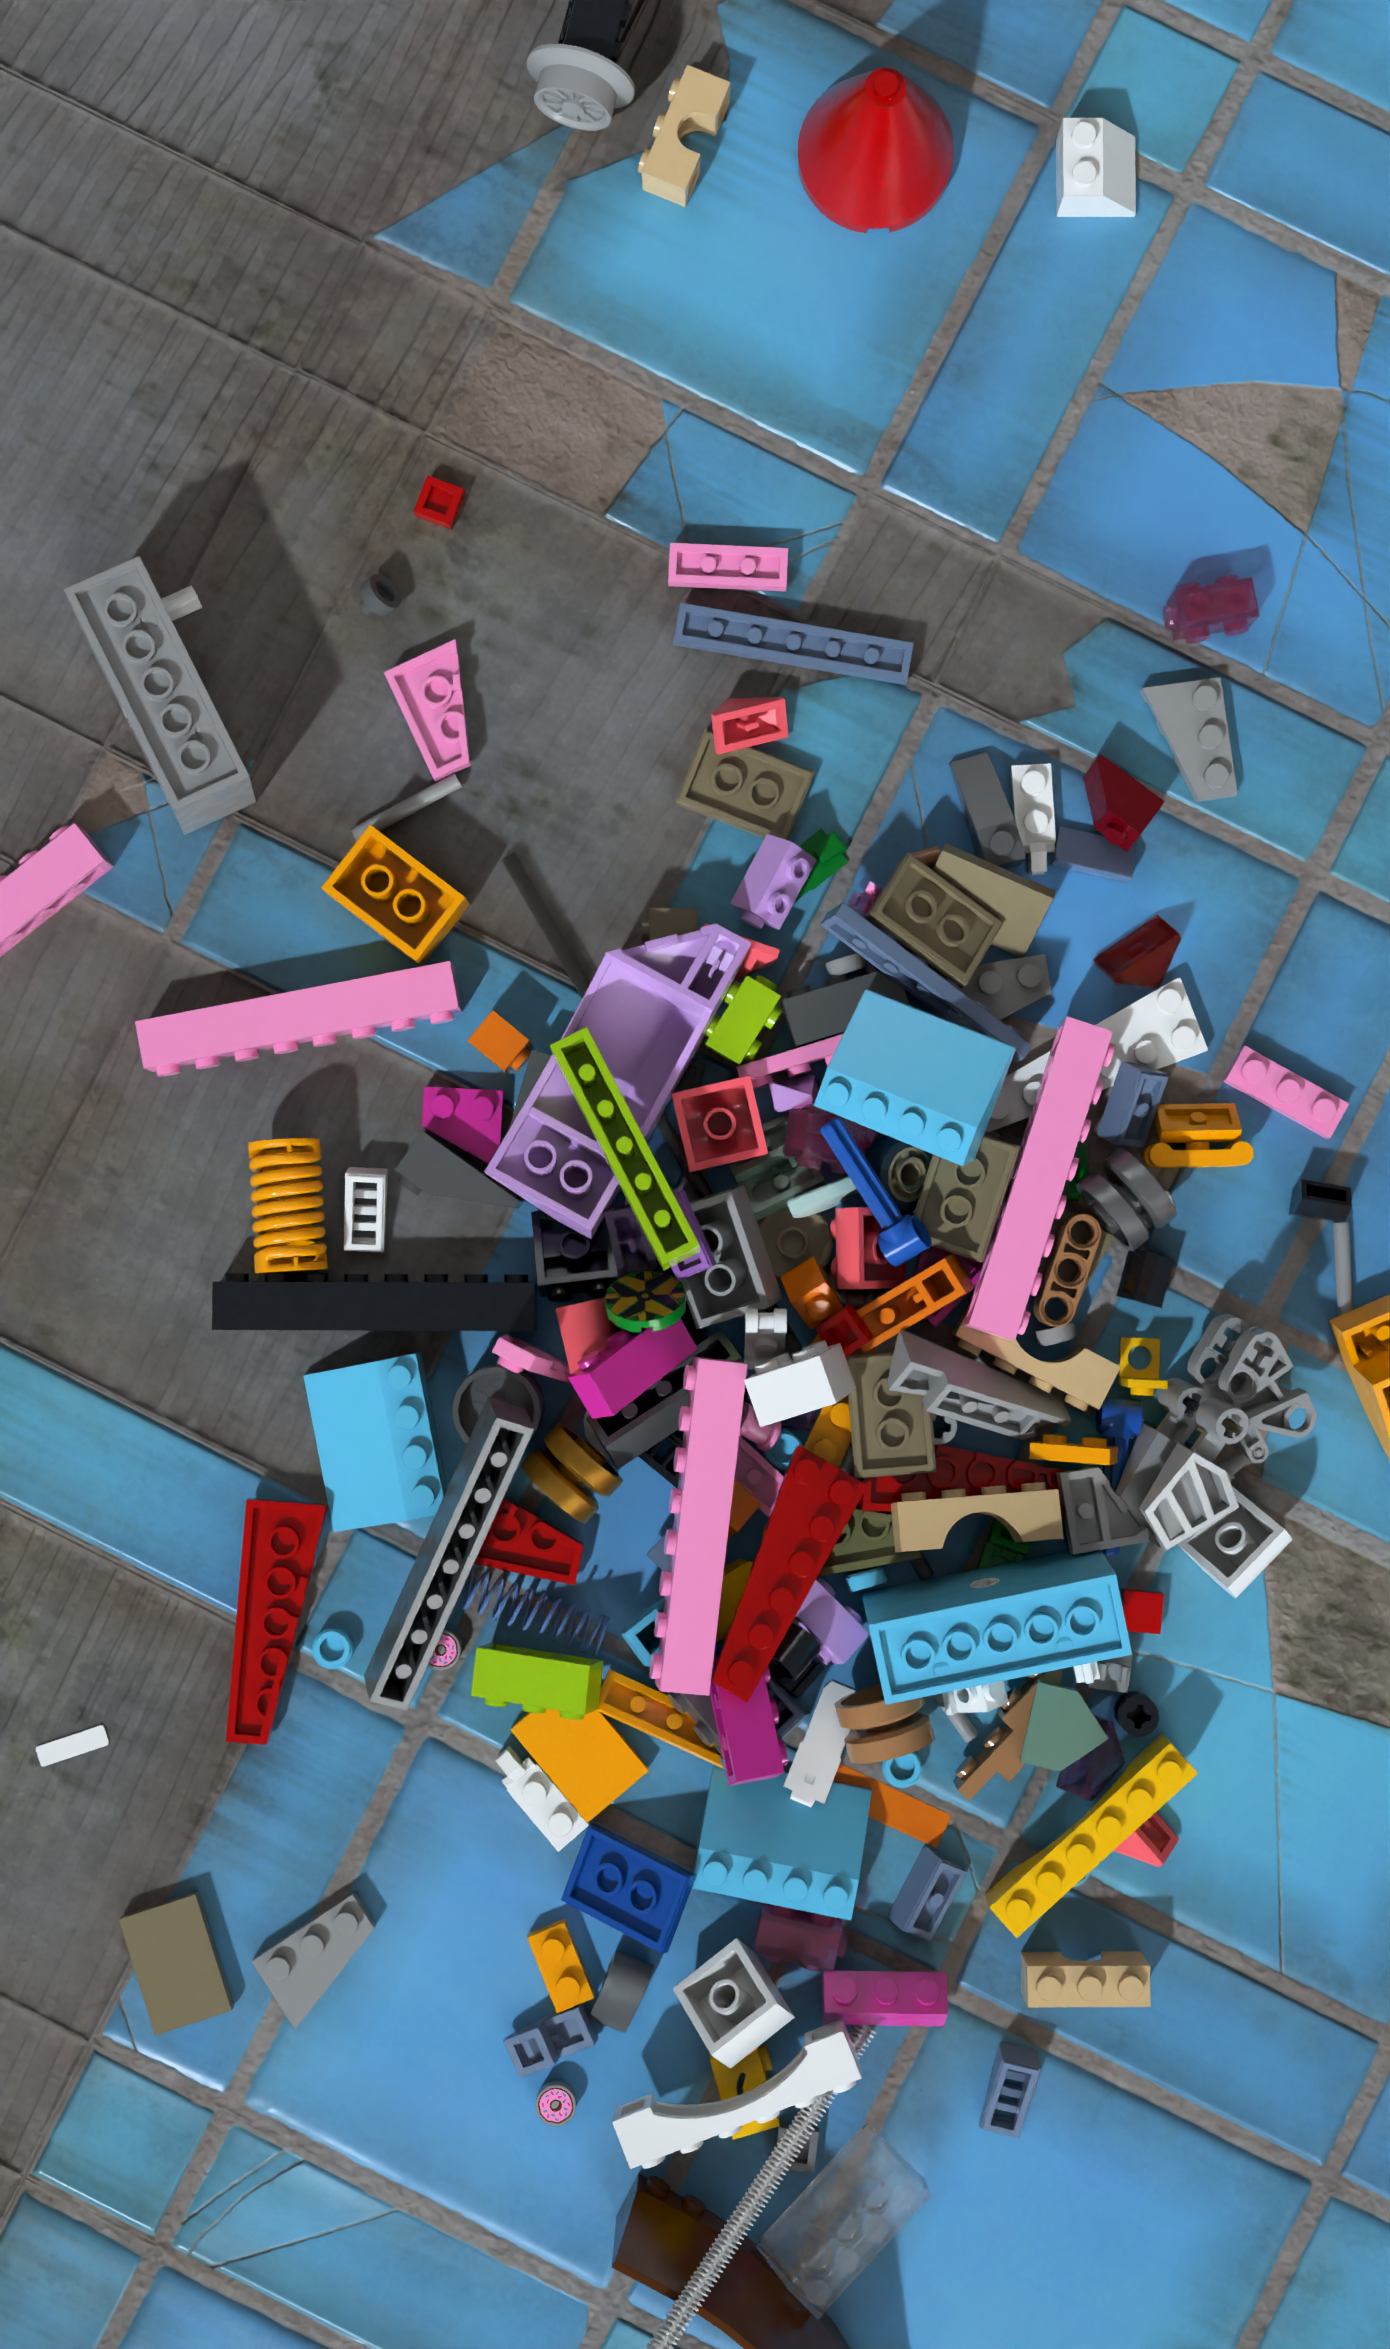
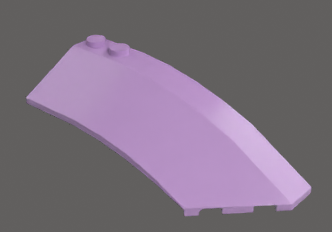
M718 924L700 927L698 931L679 936L674 934L645 942V945L626 950L620 948L605 952V956L561 1038L563 1039L585 1027L588 1028L646 1142L649 1140L672 1098L671 1093L676 1091L751 946L750 941ZM552 1054L529 1097L488 1164L485 1173L555 1220L592 1239L621 1187Z

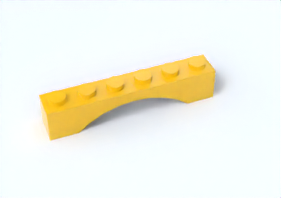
M1163 1733L1159 1735L1132 1760L1113 1786L1082 1818L1046 1848L1014 1867L985 1894L991 1911L1018 1938L1198 1774L1197 1771Z

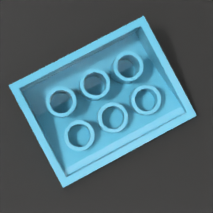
M865 989L826 1069L814 1106L960 1166H965L975 1160L1017 1047Z
M417 1352L303 1375L333 1532L436 1515L448 1486L422 1353Z
M713 1764L692 1873L697 1875L692 1889L851 1921L860 1878L872 1789L833 1781L825 1804L815 1800L813 1806L809 1807L790 1799L792 1790L783 1787L789 1773L787 1771H784L783 1774L775 1778L728 1786L725 1769Z

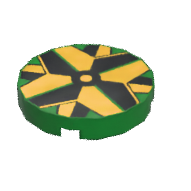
M658 1271L630 1273L617 1279L607 1289L604 1298L607 1316L617 1327L630 1332H642L641 1328L652 1327V1332L660 1331L675 1324L684 1315L686 1292L683 1284L680 1281L677 1282L676 1278L672 1275Z

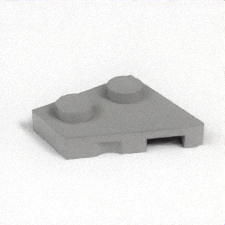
M1094 1466L1056 1473L1070 1554L1074 1555L1149 1542L1147 1533L1136 1523L1128 1511L1129 1508L1122 1498L1116 1495L1110 1486L1109 1480L1099 1467Z

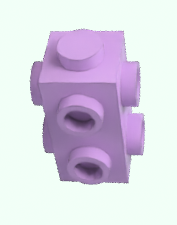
M767 834L730 904L743 913L740 919L760 930L764 924L780 930L817 859L792 841Z
M817 1578L792 1623L805 1629L819 1643L822 1650L815 1658L826 1665L828 1663L831 1665L845 1664L870 1634L862 1627L863 1619L848 1606L843 1607L834 1598L835 1591L821 1578Z

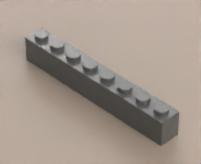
M491 1397L487 1398L364 1674L369 1701L405 1711L408 1710L533 1434L534 1427L525 1408Z

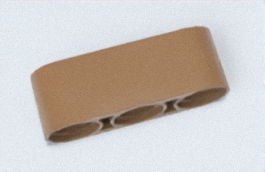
M1086 1214L1069 1216L1062 1222L1033 1307L1035 1317L1044 1325L1054 1327L1065 1326L1075 1315L1101 1238V1227L1094 1217ZM1077 1221H1082L1089 1228V1237L1082 1244L1075 1242L1071 1236V1228ZM1064 1259L1073 1261L1077 1269L1075 1277L1069 1282L1063 1281L1058 1275V1266ZM1053 1297L1060 1299L1064 1307L1062 1315L1055 1320L1048 1318L1045 1313V1304Z

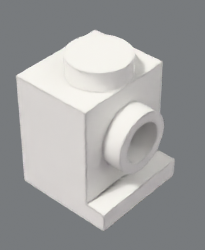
M1004 1681L942 1693L947 1715L989 1712L1009 1703Z

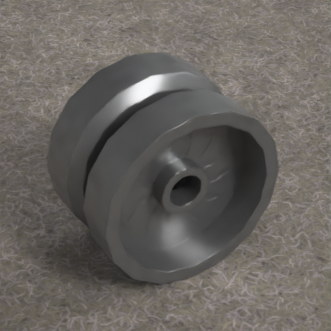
M1119 1148L1103 1161L1107 1177L1100 1172L1091 1171L1075 1185L1086 1205L1104 1228L1129 1251H1134L1149 1239L1146 1223L1152 1227L1162 1228L1177 1216V1211L1169 1196L1152 1174L1132 1154L1123 1148Z

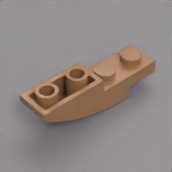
M1063 1669L1029 1675V1678L1019 1689L1014 1686L1006 1692L1009 1703L1002 1705L997 1713L1007 1725L1003 1729L1000 1727L995 1728L985 1738L983 1742L985 1748L975 1759L969 1756L955 1771L957 1777L953 1782L957 1790L967 1800L970 1801L996 1772L1009 1783L1025 1765V1763L1020 1762V1756L1037 1680L1061 1685Z

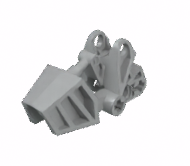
M1229 1313L1213 1318L1187 1363V1371L1194 1380L1193 1384L1175 1377L1167 1380L1168 1389H1159L1158 1402L1168 1414L1156 1430L1142 1423L1140 1434L1136 1438L1115 1492L1127 1505L1129 1513L1139 1527L1147 1533L1148 1539L1165 1550L1170 1549L1239 1508L1230 1483L1235 1478L1234 1474L1249 1461L1256 1464L1262 1463L1269 1454V1449L1258 1429L1301 1438L1309 1434L1316 1423L1317 1414L1308 1392L1300 1388L1290 1391L1280 1386L1277 1381L1280 1376L1294 1367L1279 1338L1266 1329L1260 1327L1249 1328L1243 1319ZM1226 1327H1229L1234 1332L1231 1339L1223 1334ZM1257 1341H1259L1264 1346L1263 1351L1261 1350ZM1214 1345L1225 1350L1224 1353L1221 1354L1213 1349ZM1213 1357L1216 1361V1369L1211 1376L1203 1378L1200 1373L1201 1365L1206 1359ZM1303 1408L1306 1413L1305 1422L1301 1427L1292 1429L1289 1424L1290 1415L1294 1410ZM1198 1425L1196 1430L1202 1434L1190 1449L1184 1447L1183 1445ZM1231 1444L1235 1452L1223 1463L1213 1464L1212 1462L1224 1445Z

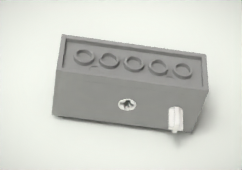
M140 556L65 588V594L76 619L183 834L186 835L256 803L250 776L172 622L202 608L192 585L161 599Z

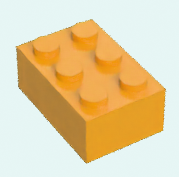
M372 825L368 826L321 887L328 896L420 966L425 964L470 906L466 897Z

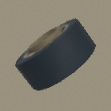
M883 1135L873 1142L865 1157L899 1211L908 1212L915 1210L933 1154Z

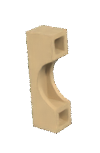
M972 1293L952 1332V1335L960 1339L957 1344L958 1347L976 1356H979L981 1350L996 1357L993 1365L1012 1375L1015 1374L1017 1369L1031 1375L1028 1383L1049 1394L1053 1387L1066 1393L1064 1401L1086 1412L1088 1406L1100 1409L1121 1366L1083 1347H1078L1064 1358L1054 1361H1041L1026 1353L1019 1345L1017 1339L1008 1341L963 1326L973 1296Z
M1045 1482L1021 1484L1022 1492L1006 1493V1486L1004 1485L981 1487L982 1495L966 1496V1489L941 1491V1499L926 1500L925 1492L901 1494L902 1502L891 1503L895 1553L942 1549L951 1527L958 1520L972 1513L985 1514L1001 1522L1009 1531L1015 1543L1064 1539L1059 1490H1046Z

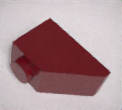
M1100 754L1083 777L1094 828L1102 833L1111 844L1117 845L1127 852L1165 801L1102 754Z

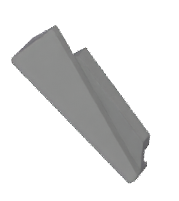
M904 1330L899 1332L887 1381L888 1389L923 1395L922 1402L927 1412L1020 1440L1036 1436L1035 1428L1052 1422L1065 1427L1072 1422L1061 1398Z

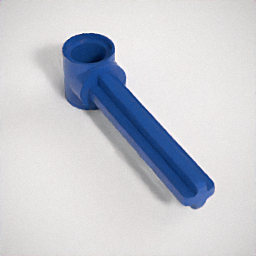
M834 1118L820 1128L821 1134L882 1227V1230L878 1233L877 1240L888 1262L897 1267L930 1248L932 1241L924 1224L914 1215L910 1216L907 1214L903 1216L843 1121L840 1118Z
M1106 1397L1100 1409H1096L1097 1432L1099 1435L1105 1436L1107 1446H1119L1118 1463L1103 1465L1102 1469L1114 1492H1116L1127 1464L1129 1439L1136 1438L1141 1431L1143 1409L1142 1402L1138 1399ZM1120 1547L1103 1549L1101 1552L1103 1555L1108 1556L1118 1555Z

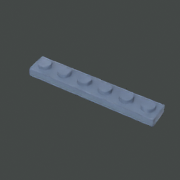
M681 602L673 639V645L901 685L907 684L914 646L912 642Z
M843 902L827 912L820 923L823 928L941 1017L1017 1047L1011 1064L1025 1059L1032 1045L1022 1038V1034L1016 1028L1000 1022L991 1015V1011L986 1005L971 1000L960 991L958 984L949 978L941 977L930 969L928 962L917 954L909 953L901 947L891 933L872 925L866 920V916L861 910L854 906L846 905Z

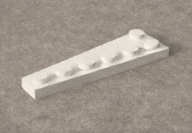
M1180 977L1095 1025L1113 1031L1110 1043L1115 1044L1111 1062L1108 1067L1102 1066L1098 1081L1103 1082L1102 1090L1114 1085L1122 1062H1131L1158 1070L1208 1051ZM1050 1051L1005 1077L984 1134L1030 1117Z

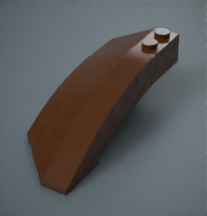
M638 2173L616 2216L612 2268L674 2301L678 2300V2295L682 2294L681 2291H684V2286L688 2285L687 2282L691 2280L690 2277L694 2275L693 2272L697 2271V2266L699 2267L700 2262H703V2257H706V2252L708 2253L709 2248H712V2243H715V2238H719L718 2234H721V2229H724V2224L727 2225V2222L706 2209V2205L692 2195H685L683 2197L670 2190V2186L664 2180L656 2176H649L647 2178ZM742 2234L744 2240L739 2239L742 2244L736 2243L739 2249L733 2248L735 2254L730 2253L733 2258L727 2257L730 2263L724 2262L726 2268L721 2267L723 2273L718 2272L721 2277H714L717 2283L712 2281L714 2287L709 2286L711 2292L705 2291L708 2297L702 2296L705 2301H699L702 2306L696 2305L699 2311L693 2310V2312L722 2330L744 2349H850L835 2323L810 2293L775 2258L744 2234Z

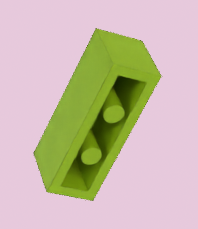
M491 1642L476 1647L471 1696L485 1698L484 1704L489 1706L506 1707L510 1702L522 1704V1710L525 1712L545 1713L546 1709L560 1711V1717L584 1719V1715L599 1708L604 1660Z

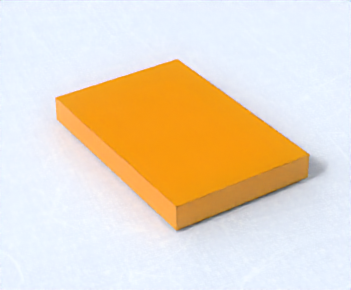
M546 1709L545 1713L529 1712L510 1729L587 1823L649 1772V1767L606 1715L597 1710L584 1715V1719L580 1720L560 1717V1711Z

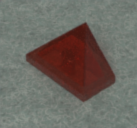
M1156 915L1096 956L1093 961L1115 984L1159 988L1181 941V937L1159 915Z

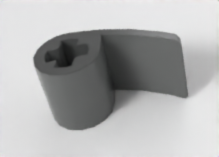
M616 1949L606 1971L600 1993L589 2013V2019L625 2033L645 1993L654 1965Z

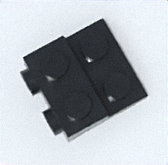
M611 1206L592 1239L562 1224L543 1211L531 1212L537 1285L541 1297L548 1296L549 1301L557 1303L571 1300L572 1293L588 1292L590 1297H605L607 1289L619 1279Z

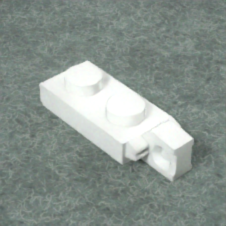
M1051 763L1014 765L1010 767L1012 813L1024 852L1027 854L1028 875H1043L1044 872H1047V853L1055 852L1056 843Z
M510 1745L497 1756L495 1761L507 1775L502 1779V1783L507 1788L506 1791L558 1852L589 1826L590 1822L587 1823L539 1764L530 1756L522 1761Z

